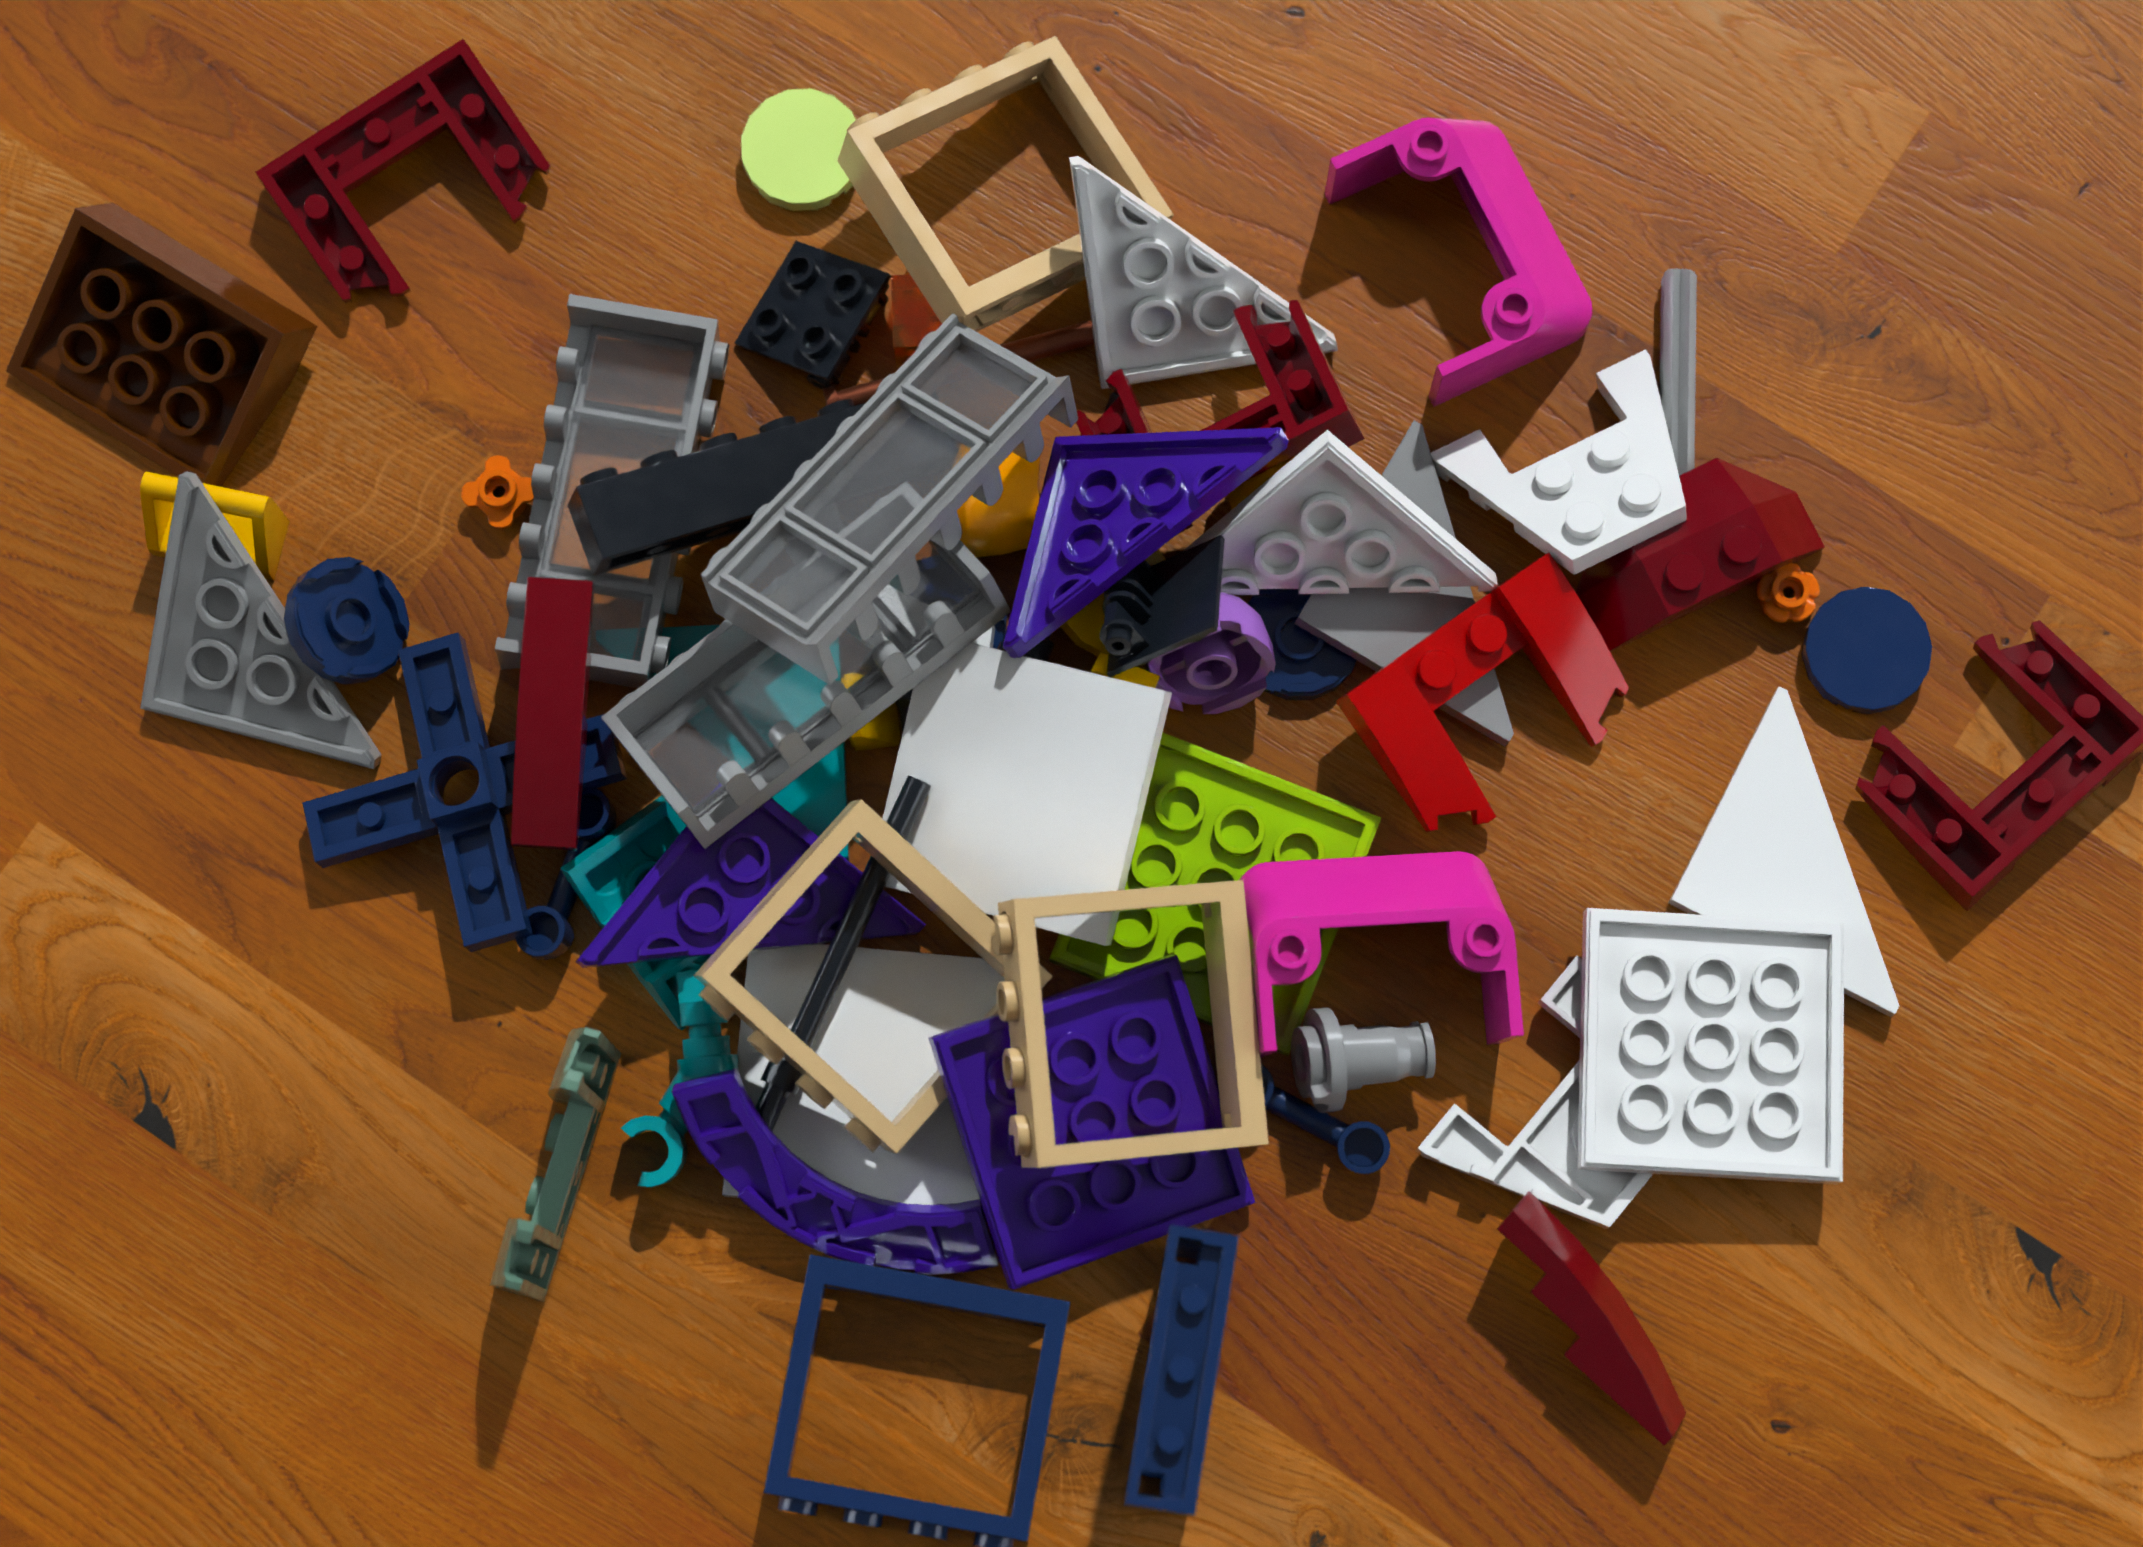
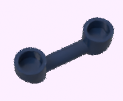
M597 788L582 792L577 851L567 850L561 867L616 827L614 806ZM561 870L557 876L547 906H535L527 910L533 935L516 939L518 946L525 953L538 960H549L559 957L570 948L574 939V929L568 920L578 895Z
M1261 1064L1266 1111L1338 1148V1155L1342 1163L1355 1173H1373L1386 1163L1390 1153V1143L1382 1128L1367 1121L1355 1122L1349 1125L1328 1113H1320L1313 1105L1275 1086L1271 1073Z

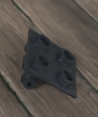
M795 241L734 344L737 347L809 373L806 379L821 390L830 387L832 383L840 384L843 379L841 374L851 359L847 351L858 353L861 348L860 343L855 337L866 338L869 335V327L881 306H886L889 301L885 294L890 287L888 282L892 276L884 271Z
M1222 535L1153 566H1150L1144 560L1104 592L1102 610L1105 617L1104 624L1100 628V640L1109 652L1107 675L1109 677L1135 666L1145 665L1160 655L1190 642H1197L1218 630L1225 541Z

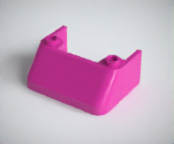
M1421 118L1330 159L1324 194L1329 204H1333L1403 171L1420 181H1436L1450 175L1505 279L1488 291L1481 307V320L1491 341L1437 365L1428 395L1433 407L1572 344L1585 333L1592 316L1591 299L1505 135L1498 127L1481 120Z
M1456 851L1264 862L1251 867L1239 878V880L1244 881L1260 1058L1277 1051L1272 986L1296 984L1312 975L1321 959L1320 929L1446 921L1448 946L1455 961L1466 970L1481 973L1487 1045L1501 1044L1524 1036L1514 929L1487 867L1476 856L1467 852Z

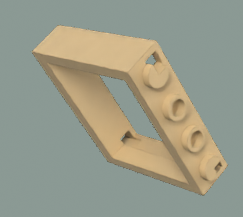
M1056 36L1036 45L1032 42L1021 43L1010 50L997 63L983 68L981 65L971 66L960 72L950 84L933 92L929 88L920 89L904 99L898 108L880 116L876 112L865 114L854 121L847 129L837 161L941 323L953 313L958 316L960 323L978 332L1085 280L1080 234L968 286L883 153L1039 81L1099 171L1171 220L1174 215Z
M862 799L850 801L694 974V977L705 986L699 993V996L711 1006L713 1011L726 1021L736 1014L754 1030L747 1040L757 1051L774 1065H777L783 1058L786 1059L802 1074L795 1084L810 1099L823 1109H826L833 1102L851 1118L844 1128L853 1138L859 1140L872 1153L881 1146L886 1151L897 1154L947 1097L939 1070L933 1074L891 1122L730 976L734 969L853 838L1004 978L1002 955L995 954L991 941V936L995 935L994 921ZM1039 964L1042 989L1053 976ZM997 1003L984 1018L999 1014Z
M1243 880L1020 898L998 903L999 915H994L995 935L991 936V941L995 954L1002 955L1005 981L999 982L997 985V1007L1001 1021L1009 1022L1011 1048H1006L1003 1052V1073L1007 1087L1009 1089L1015 1088L1017 1115L1010 1117L1009 1135H1014L1015 1154L1021 1155L1022 1167L1043 1168L1269 1144ZM1201 905L1222 1128L1055 1145L1035 918Z

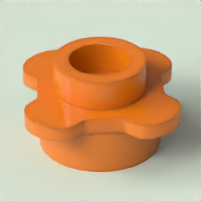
M501 455L492 456L487 459L485 471L476 481L467 482L461 492L464 503L468 507L479 508L488 518L489 524L495 529L510 527L514 519L522 514L527 503L534 501L531 487L532 479L519 476L511 469L510 461ZM496 488H504L505 494L502 497H495L494 490Z

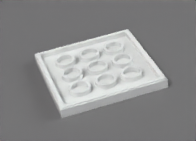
M971 643L913 688L882 819L887 822L908 775L931 785L906 841L985 914L999 915L998 903L1011 899L1125 890L1172 692L1027 656L1011 658L1006 651ZM892 874L890 875L886 887L911 893ZM1119 911L1035 918V927L1109 946L1112 945Z
M1586 908L1583 912L1577 1169L1839 1184L1843 1182L1844 923Z
M816 944L751 951L747 959L744 988L791 1030L829 945ZM857 947L811 1049L892 1122L938 1070L928 1037L983 1019L997 1003V985L999 982L1005 981V979L983 958ZM741 1020L737 1052L739 1074L754 1106H756L766 1084L765 1081L761 1080V1077L769 1060L748 1042L747 1038L754 1030ZM800 1088L797 1095L789 1094L772 1131L791 1152L811 1168L843 1186L866 1195L905 1204L922 1205L954 1204L980 1199L947 1097L897 1154L886 1151L881 1146L872 1153L845 1130L844 1126L851 1118L831 1102L826 1109H823ZM724 1178L722 1195L724 1197L739 1198L738 1192Z

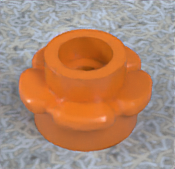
M1789 563L1770 574L1762 576L1757 584V597L1760 600L1763 612L1776 622H1802L1808 619L1816 609L1814 600L1820 594L1819 584L1814 575L1810 572H1802L1800 566L1795 563ZM1791 588L1794 591V597L1786 598L1783 595V589Z

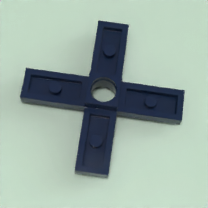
M459 632L400 649L398 652L422 759L417 760L418 769L303 802L315 863L322 868H326L439 834L464 947L470 952L533 935L505 816L512 813L516 740L493 747L489 746L466 641ZM604 714L586 719L588 731L582 792L627 779L618 739L601 718ZM464 770L478 771L479 784L474 795L463 804L455 806L445 805L443 794L450 778Z

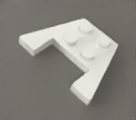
M1646 349L1596 373L1597 389L1621 422L1513 474L1508 472L1479 429L1431 452L1437 475L1446 482L1450 479L1454 480L1469 492V499L1486 511L1492 508L1514 524V531L1543 553L1549 552L1558 564L1574 575L1686 521V503L1651 357Z
M1576 956L1540 999L1538 1004L1580 1038L1582 959ZM1580 1060L1509 1146L1503 1144L1454 1103L1415 1150L1424 1158L1524 1197L1530 1191L1543 1205L1604 1229H1608L1653 1175L1651 1173L1577 1169Z

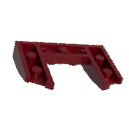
M461 39L255 172L272 200L344 303L352 302L351 290L389 286L391 297L404 296L411 291L346 196L350 191L446 129L514 224L521 220L527 211V205L518 200L535 171L547 175L551 169L544 155L464 39Z
M1298 300L1289 301L1290 322L1257 325V313L1252 305L1240 306L1233 310L1270 395L1200 431L1281 427L1289 440L1287 448L1247 480L1298 455L1326 430L1330 431L1347 447L1364 439ZM1122 369L1113 372L1105 380L1110 389L1119 397L1096 422L1090 420L1082 411H1077L1078 420L1076 424L1081 436L1152 433L1129 380ZM1191 523V524L1188 525L1185 529H1183L1181 532H1183V531H1185V530L1191 528V527L1193 526V524Z
M2040 620L2031 624L2030 630L2033 641L1999 650L1992 633L1980 637L1974 643L1973 650L2018 701L2053 736L1974 809H1971L1884 725L1876 730L1871 744L1872 747L1883 752L1873 782L1871 783L1859 777L1855 790L1897 840L1966 912L2013 870L2015 863L2088 796L2101 785L2105 787L2143 752V716Z

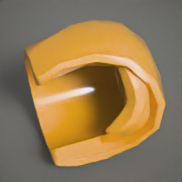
M961 445L958 448L959 453L955 458L953 467L971 448L966 445ZM1012 451L998 466L1003 483V492L1000 499L994 505L988 506L971 495L957 510L962 528L960 541L975 557L1002 555L1028 547L1041 495L1038 487L1040 456L1034 462H1028Z

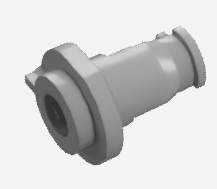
M1316 1008L1307 1011L1303 1026L1294 1029L1291 1041V1062L1296 1087L1303 1098H1312L1315 1108L1320 1113L1340 1111L1345 1104L1347 1090L1360 1089L1363 1085L1396 1082L1408 1076L1418 1077L1424 1075L1425 1078H1433L1435 1074V1045L1428 1022L1420 1023V1025L1418 1021L1410 1022L1409 1026L1404 1027L1378 1025L1357 1028L1353 1024L1340 1026L1334 1012L1330 1008Z

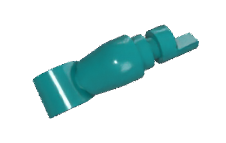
M698 970L676 972L681 1027H688L689 1039L682 1040L683 1059L677 1060V1073L659 1101V1104L664 1109L658 1116L644 1115L631 1119L621 1127L631 1138H636L642 1132L648 1130L655 1131L663 1136L668 1145V1158L665 1164L657 1171L642 1172L638 1186L655 1187L669 1183L680 1174L686 1163L688 1146L684 1135L688 1129L682 1120L671 1092L674 1085L737 1068L739 1071L738 1054H731L729 1035L722 1036L721 1024L728 1023V1021L713 1011L711 1006L699 996V993L705 986L694 977Z

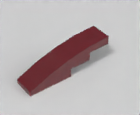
M527 577L513 778L511 845L514 847L577 851L588 731L586 713L591 667L589 648L595 591L593 581Z
M1529 1191L1511 1210L1497 1230L1544 1271V1274L1530 1292L1577 1334L1564 1353V1356L1665 1446L1673 1438L1686 1415V1411L1657 1350L1622 1294L1580 1241Z

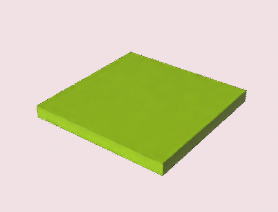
M1162 733L1125 890L1237 881L1251 867L1264 862L1367 857L1381 817ZM1201 905L1119 911L1112 945L1109 946L1059 934L1049 962L1094 980L1168 955H1177L1197 1020L1213 1026ZM1338 928L1320 929L1321 959L1312 975L1296 984L1272 986L1276 1052L1289 1056L1293 1031L1295 1028L1300 1027Z

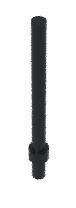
M909 775L887 820V823L905 840H907L931 788V785ZM870 856L791 1028V1031L810 1048L891 875L872 856ZM784 1058L777 1065L770 1061L768 1062L761 1077V1080L765 1081L766 1084L755 1106L772 1131L789 1094L797 1095L799 1087L795 1083L802 1076Z

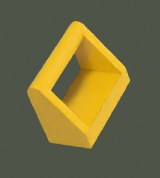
M146 471L140 484V496L147 549L153 555L165 558L178 478ZM203 483L265 579L274 580L290 522L271 497Z

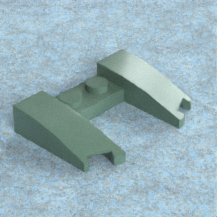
M583 1027L571 1029L568 1034L548 1091V1095L553 1101L567 1104L564 1115L559 1113L554 1115L548 1129L545 1150L553 1153L545 1178L536 1176L528 1193L525 1213L533 1215L531 1222L519 1218H510L507 1221L490 1286L538 1301H545L621 1056V1052L601 1031Z

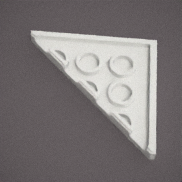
M1069 157L1101 388H1110L1105 380L1119 369L1123 370L1130 384H1137L1256 364L1233 310L1240 306L1252 305L1257 313V325L1290 322L1289 302L1081 157ZM1306 315L1323 352L1338 351L1334 334Z
M1328 430L1182 551L1184 552L1222 535L1225 541L1221 592L1230 595H1260L1259 589H1298L1299 594H1350L1349 588L1387 587L1389 593L1440 592L1439 587L1478 586V592H1491L1498 586L1496 573Z
M1779 686L1774 692L1668 903L1688 914L1844 923V994L1892 1017L1899 1008L1896 994L1788 690Z

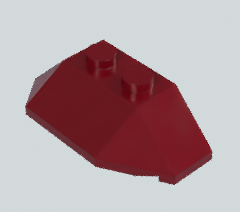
M1715 458L1679 475L1686 503V521L1583 570L1575 592L1602 635L1610 652L1747 587L1776 569L1789 563H1796L1823 550L1825 546L1797 493L1719 458Z

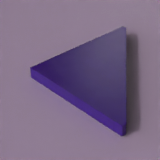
M1282 428L1055 437L1003 643V648L1011 658H1021L1287 448L1289 440Z
M720 784L717 787V789L713 792V794L719 791L723 786ZM772 798L706 849L702 847L686 826L576 960V963L582 968L713 955L814 843L818 836ZM838 854L752 951L831 943L863 872L842 855ZM883 890L861 940L915 935L926 924Z

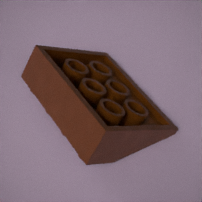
M106 203L75 208L6 372L175 476L179 477L180 474L188 471L196 473L202 483L221 487L293 381L317 326L115 203Z

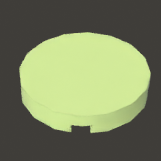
M812 88L788 89L767 98L749 116L741 136L742 163L752 185L771 204L792 211L818 210L832 204L831 200L839 197L843 192L845 194L853 186L837 161L847 129L856 121L852 111L835 96Z

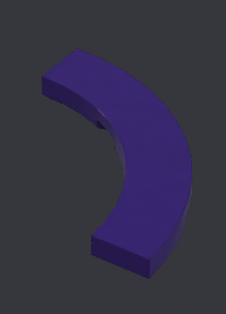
M737 1068L674 1085L671 1092L682 1120L710 1165L714 1164L720 1174L738 1192V1197L743 1203L768 1223L800 1243L844 1261L894 1269L915 1270V1274L966 1273L999 1266L1000 1260L980 1199L954 1204H905L866 1195L829 1179L791 1152L772 1132L750 1099Z

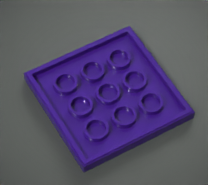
M1168 955L1042 998L1055 1145L1222 1128L1218 1083L1177 955ZM999 1014L928 1037L1008 1288L1015 1290L1165 1236L1169 1232L1170 1225L1190 1227L1255 1203L1238 1148L1043 1168L1022 1167L1021 1155L1015 1154L1014 1135H1009L1010 1117L1017 1115L1015 1088L1009 1089L1007 1087L1003 1073V1052L1006 1048H1011L1009 1022H1002Z

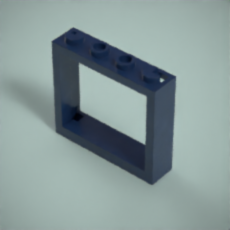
M1170 1225L1165 1245L1123 1505L1125 1507L1183 1517L1195 1516L1239 1236ZM1175 1258L1196 1260L1195 1265L1179 1263L1175 1261ZM1140 1475L1161 1479L1158 1495L1138 1492Z
M810 1254L764 1493L779 1496L777 1507L779 1510L816 1516L819 1503L845 1508L842 1520L845 1522L882 1528L884 1515L909 1519L908 1533L947 1540L949 1527L974 1531L973 1545L980 1547H1013L1015 1539L1028 1541L1070 1311V1301ZM826 1288L1045 1328L1011 1517L790 1477Z

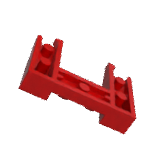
M1549 552L1534 560L1335 701L1426 832L1438 830V816L1471 811L1473 825L1485 824L1496 818L1494 811L1461 754L1435 715L1434 710L1521 648L1590 747L1600 743L1608 731L1598 722L1612 694L1615 693L1622 697L1626 695L1629 689L1602 635Z

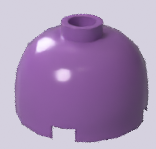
M1221 592L1218 630L1197 642H1190L1154 658L1146 664L1147 671L1160 676L1156 686L1157 689L1172 692L1169 703L1171 709L1183 711L1182 702L1191 705L1202 704L1203 714H1218L1240 708L1260 696L1267 688L1266 676L1271 670L1274 673L1276 662L1273 645L1261 615L1241 598Z

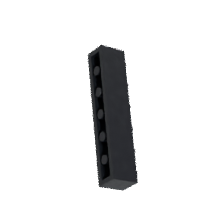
M935 392L931 397L939 401L937 393ZM852 399L840 400L821 408L817 412L818 417L797 423L794 416L781 417L759 428L760 433L738 440L735 433H726L703 442L700 445L701 451L678 457L675 450L663 451L641 461V468L618 474L616 468L610 467L584 476L580 479L581 485L576 486L567 506L592 575L596 576L742 532L750 524L755 512L762 505L770 503L792 480L799 466L805 461L812 459L834 437L839 425L846 418L854 416L865 403L855 406ZM913 415L827 506L944 472L959 453L954 438Z

